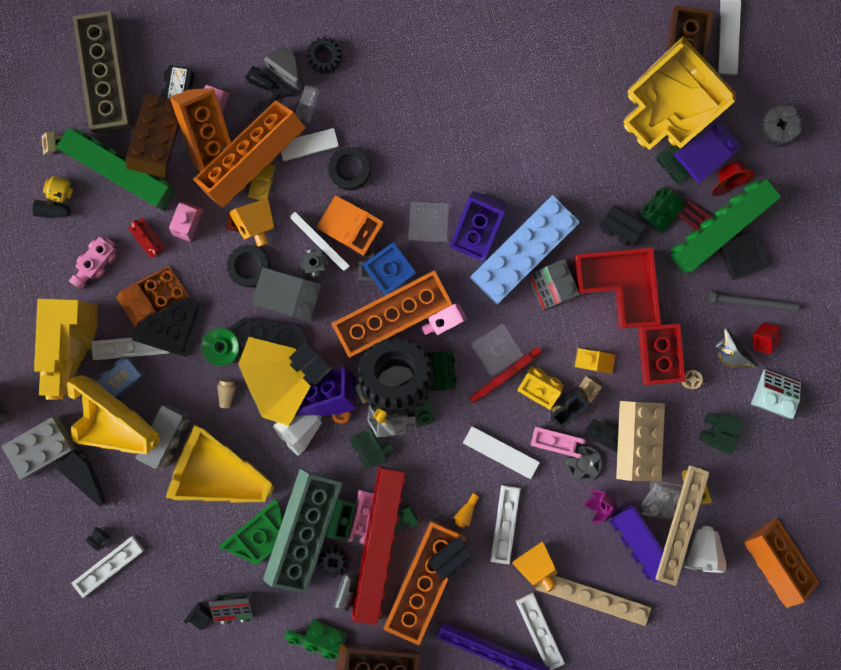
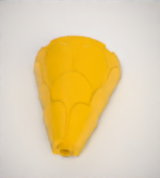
M84 375L73 377L67 381L68 397L75 400L82 394L84 416L71 426L73 442L139 454H148L153 448L158 446L159 434L135 411L130 410L97 381Z
M193 425L192 432L189 433L177 461L166 498L173 500L230 501L232 503L265 502L267 496H271L274 486H272L270 479L250 462L244 461L228 446L219 442L205 429Z

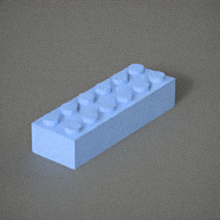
M552 195L471 275L470 279L497 305L580 222Z

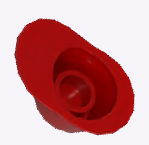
M741 161L725 165L718 174L719 183L713 188L712 195L721 196L747 183L754 177L755 172L751 169H746Z

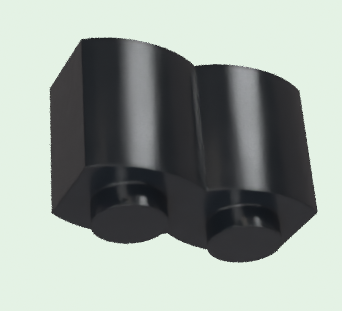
M306 342L289 357L292 361L289 365L297 373L301 370L305 374L303 379L310 386L314 384L318 387L333 372V369Z
M580 387L573 388L567 393L565 399L557 401L552 406L550 419L559 428L567 426L574 416L586 410L589 404L588 396Z

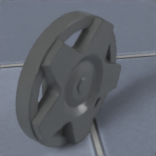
M577 446L575 451L581 454L582 457L580 459L567 455L566 469L574 479L590 481L601 471V457L590 446ZM586 449H589L594 453L588 454ZM596 462H598V468H597V469H596L595 466H594V464H595ZM569 466L575 468L574 474L571 472ZM584 474L590 475V477L582 478Z

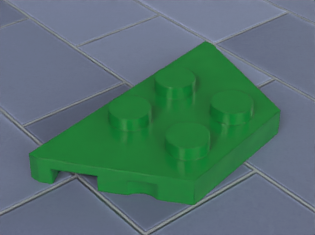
M278 500L272 501L218 547L255 565L261 562L273 551L283 521Z

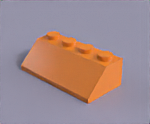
M213 88L186 90L170 97L192 164L200 172L231 143L215 89Z
M778 518L773 519L753 532L744 542L747 550L751 553L758 567L762 570L769 584L772 585L786 608L805 602L819 584L818 579Z

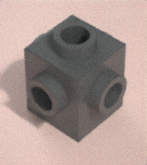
M311 249L302 255L303 260H300L301 270L305 271L307 275L318 277L322 276L323 272H326L328 260L327 256L323 255L321 251ZM311 259H316V260H317V264L314 265V266H311V265H310V260H311Z

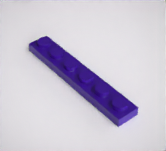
M443 622L435 637L510 670H550V667L541 662L531 660L522 654H517L506 647L498 646L487 639L477 637L451 624Z

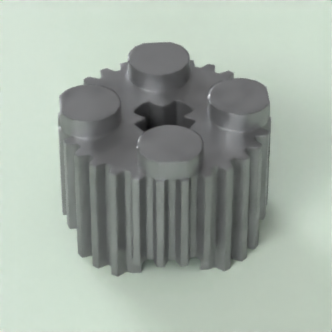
M781 105L771 108L760 119L758 124L760 126L757 128L759 130L758 134H760L759 138L762 137V140H766L765 143L769 142V145L772 144L776 147L788 144L801 132L800 125L802 123H800L801 119L798 118L800 115H797L798 112L792 106L787 107L785 105L783 107Z

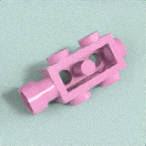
M101 237L92 240L89 244V250L85 254H81L76 261L75 267L80 271L76 276L73 275L69 282L82 290L88 278L93 280L95 278L99 279L105 272L104 266L107 263L111 264L117 257L115 254L117 249L114 248L116 244L107 237L105 240ZM103 247V252L98 253V250ZM90 261V262H91V267H90V268H86V265H87L88 262Z

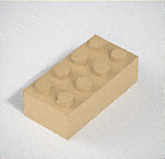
M620 401L616 479L662 481L665 403Z

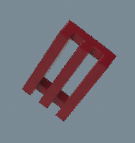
M689 200L677 215V217L695 230L701 229V227L685 217L683 213L685 212L700 224L704 220L687 209L688 206L704 218H712Z

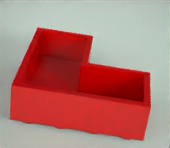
M653 248L579 254L573 257L576 287L579 294L615 291L619 329L661 325Z

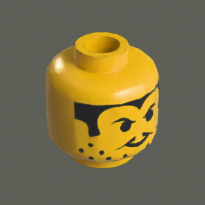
M52 176L50 179L47 178L43 193H46L47 199L64 203L67 198L71 199L74 188L70 187L71 182L69 180Z

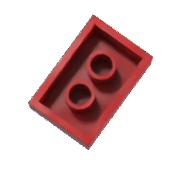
M680 324L639 327L638 339L643 385L686 382Z

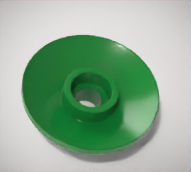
M226 328L212 329L203 337L201 343L202 354L209 363L215 366L228 365L236 359L239 353V341L236 335ZM220 343H223L225 345L224 350H221L219 348Z

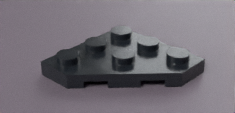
M186 296L138 321L132 340L187 357L205 303Z
M244 317L229 328L236 335L243 349L249 337L295 348L296 350L304 342L310 341L299 325Z

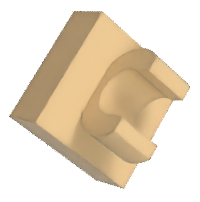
M45 132L41 136L43 155H51L55 151H61L56 148L55 141L61 140L62 136L56 135L54 137V132Z
M587 376L584 377L578 386L586 393L590 403L602 388Z

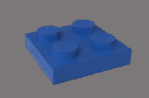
M394 242L363 264V267L385 296L416 274Z

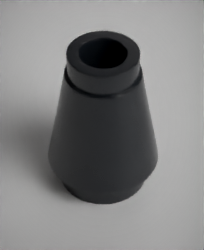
M255 66L250 68L245 77L248 83L270 91L275 83L259 67L256 68Z

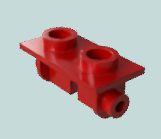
M144 217L131 222L132 226L128 228L150 259L166 248Z

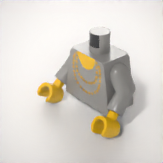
M369 405L367 421L377 438L405 434L406 426L415 424L416 418L414 413L404 412V415H398V413L388 415L386 411L380 408L376 410V406L371 407Z

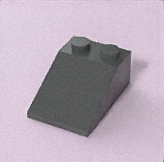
M262 267L251 304L310 322L321 285Z

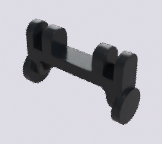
M276 81L275 85L279 87L278 90L271 87L270 90L274 93L266 104L261 101L258 103L262 108L261 110L256 107L254 110L261 115L278 98L289 95L293 97L294 94Z

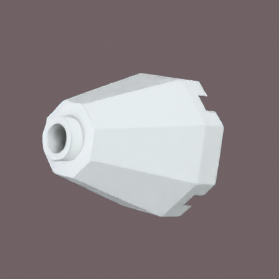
M321 415L294 416L289 426L277 422L273 428L279 437L287 443L286 445L299 456L306 449L321 425L320 419L322 417Z
M702 526V529L696 531L684 559L683 568L713 573L726 572V560L719 533L714 531L713 527Z

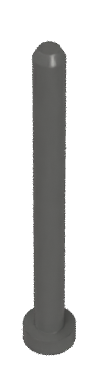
M710 290L708 295L709 304H715L716 301L791 311L801 310V305L797 303L716 294V291Z

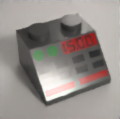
M565 259L527 275L541 310L580 295Z
M254 592L215 595L209 602L214 622H220V624H230L232 620H239L240 623L250 622L256 615Z

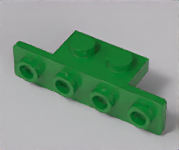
M312 619L306 636L287 630L284 639L291 645L305 647V650L308 652L320 653L328 660H338L340 643H345L348 634Z

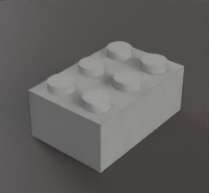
M171 405L161 406L151 426L159 434V444L148 454L138 453L135 459L155 469L168 465L173 456L170 454L174 447L177 448L181 441L179 436L182 430L185 431L190 423V420H188L190 415Z
M59 416L51 417L2 445L20 480L34 475L69 455L72 451L77 450Z

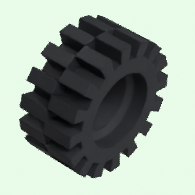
M323 36V39L316 38L315 42L313 40L311 46H308L307 52L310 66L321 74L323 72L330 74V71H336L335 68H339L340 62H342V53L338 43L330 37L327 39L326 36ZM321 49H329L331 51L332 57L329 61L321 62L317 58V54Z

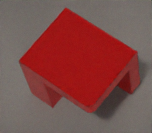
M762 323L753 333V350L772 354L781 343V326Z

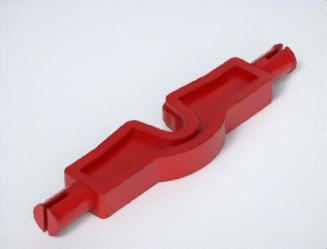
M537 346L468 398L474 404L543 352Z

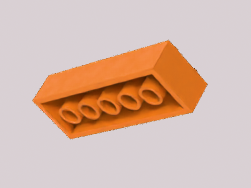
M275 100L193 180L206 195L223 208L253 178L257 177L260 171L270 164L281 151L285 150L287 145L297 138L306 127L293 111Z
M434 270L331 324L348 357L352 358L371 348L375 343L378 342L379 344L382 340L395 336L453 304Z
M430 520L383 630L420 645L448 581V578L445 580L441 579L428 563V560L457 535L465 542L467 538L465 534Z

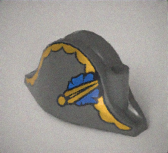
M725 327L724 337L715 343L719 349L718 357L721 363L729 368L743 366L757 368L758 364L733 333Z

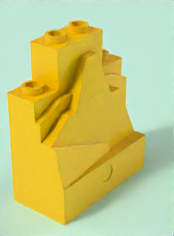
M683 36L628 89L629 99L634 104L638 103L639 105L625 117L623 123L629 133H634L638 137V143L644 148L647 147L650 150L668 135L667 139L669 142L681 149L735 102L736 92Z
M38 299L34 371L40 372L39 395L46 396L47 400H58L68 396L67 381L75 376L87 351L92 348L91 341H94L98 326V304L79 300Z

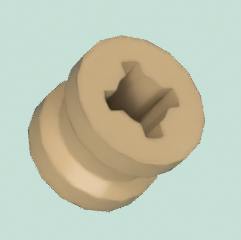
M696 370L685 371L686 382H681V384L687 389H697L703 382L702 375Z

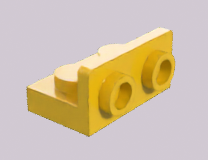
M531 366L517 391L550 410L562 393L564 385L559 379L546 375L542 369Z

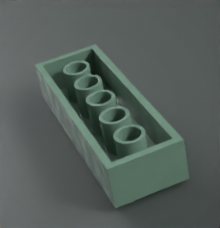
M299 469L263 578L271 587L306 594L342 482L332 477Z

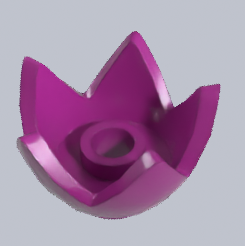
M590 490V493L595 496L588 499L583 506L596 512L591 524L607 522L617 509L616 499L605 491Z

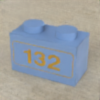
M120 358L114 363L115 367L112 370H106L99 376L101 379L97 382L115 398L121 396L145 376L131 358Z

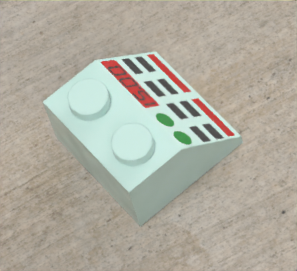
M764 369L751 405L779 416L793 419L800 402L801 382Z

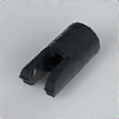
M35 200L33 203L34 217L64 218L70 216L72 212L68 206L58 205L56 202Z

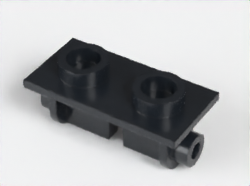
M593 418L585 430V435L618 453L619 432Z

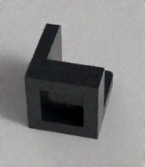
M198 603L183 622L186 624L190 622L199 630H202L211 619L212 612Z

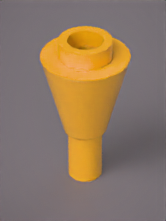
M472 493L467 504L453 517L455 520L454 524L463 529L465 526L470 527L474 506L479 496Z

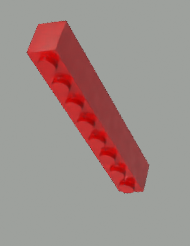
M378 467L351 618L356 623L377 625L378 619H381L382 608L380 605L381 600L385 598V589L383 588L385 581H388L389 570H387L388 562L392 560V551L390 550L392 543L394 544L396 539V532H394L395 524L397 525L399 522V513L397 512L398 507L402 505L403 501L401 490L402 486L404 487L406 484V475H404L405 472L401 469Z

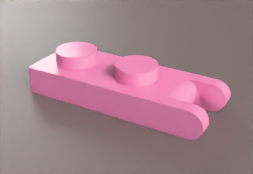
M535 427L531 446L581 459L582 455L575 453L577 442L585 444L586 440Z
M363 490L358 492L357 507L348 537L350 542L353 541L354 535L361 536L360 543H365L373 492Z

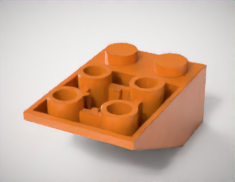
M335 195L316 229L365 257L382 230L384 222Z
M167 266L121 290L116 299L136 328L138 321L185 296L189 297L171 267Z

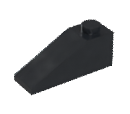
M81 450L72 451L57 469L99 507L104 506L107 501L93 465L88 460V455Z

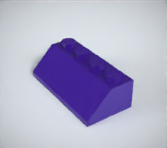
M627 503L615 511L609 523L615 532L619 530L622 537L620 540L626 548L629 546L633 551L631 556L637 564L640 562L644 569L641 571L646 579L649 580L651 578L656 583L658 580H655L663 555V549L635 507Z

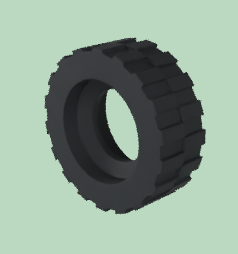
M355 147L340 148L339 151L333 153L334 155L330 158V163H328V172L333 183L347 191L363 187V184L367 183L371 171L370 162L363 151ZM350 159L357 162L359 172L355 177L346 178L341 174L340 166L345 160Z
M249 244L241 245L229 255L227 272H229L230 278L240 286L256 287L262 267L269 269L270 260L260 248ZM253 257L257 261L258 269L256 273L247 276L240 271L239 264L243 258Z

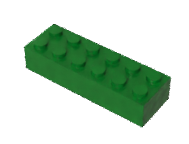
M67 128L56 146L57 149L163 212L176 193L171 189L172 185L160 177L156 180L154 175L126 169V157L122 160L123 156L111 148L106 150L107 147L94 138L91 139V137L77 128L74 131Z
M758 179L755 182H750L743 188L745 192L736 194L729 200L730 204H727L725 207L722 206L715 211V217L713 216L700 224L701 229L693 230L685 237L687 239L685 242H679L670 249L672 253L668 256L682 273L692 272L781 197L767 179L761 181Z

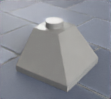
M279 46L267 55L264 61L269 70L299 91L301 83L297 60L294 57L295 53L287 47L283 49Z

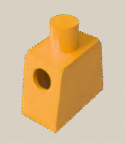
M268 198L235 208L229 212L243 239L254 237L258 247L269 243L265 233L274 229Z
M543 542L512 562L517 570L535 588L543 585L546 591L550 592L557 587L552 577L557 575L558 572Z

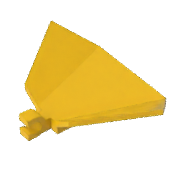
M249 337L238 364L262 418L289 426L310 388V385L303 379L305 374L301 370L297 373L289 365L292 362L289 357L296 349Z

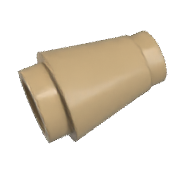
M220 379L219 384H217L219 407L231 408L236 389L235 381Z

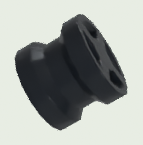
M95 527L93 534L86 538V542L95 550L101 551L104 548L105 542H109L111 537L101 528Z

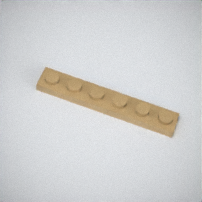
M693 466L688 467L655 580L673 586L677 585L709 476V472Z
M557 575L552 577L557 585L554 590L547 592L543 585L535 588L538 591L646 626L651 611L650 606Z

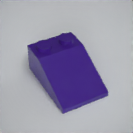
M717 117L679 149L674 156L698 183H701L736 153L742 145Z
M473 190L468 198L449 247L484 262L509 205Z
M346 366L333 369V372L318 387L314 384L310 386L295 416L339 415L356 409V377Z

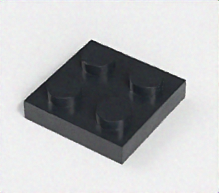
M756 231L732 239L720 248L732 280L770 267Z

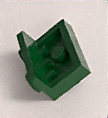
M661 187L650 202L643 207L639 216L647 220L657 232L662 234L686 204L673 190Z
M453 351L427 353L432 362L434 377L433 390L431 391L456 389L457 377L454 369L455 357Z

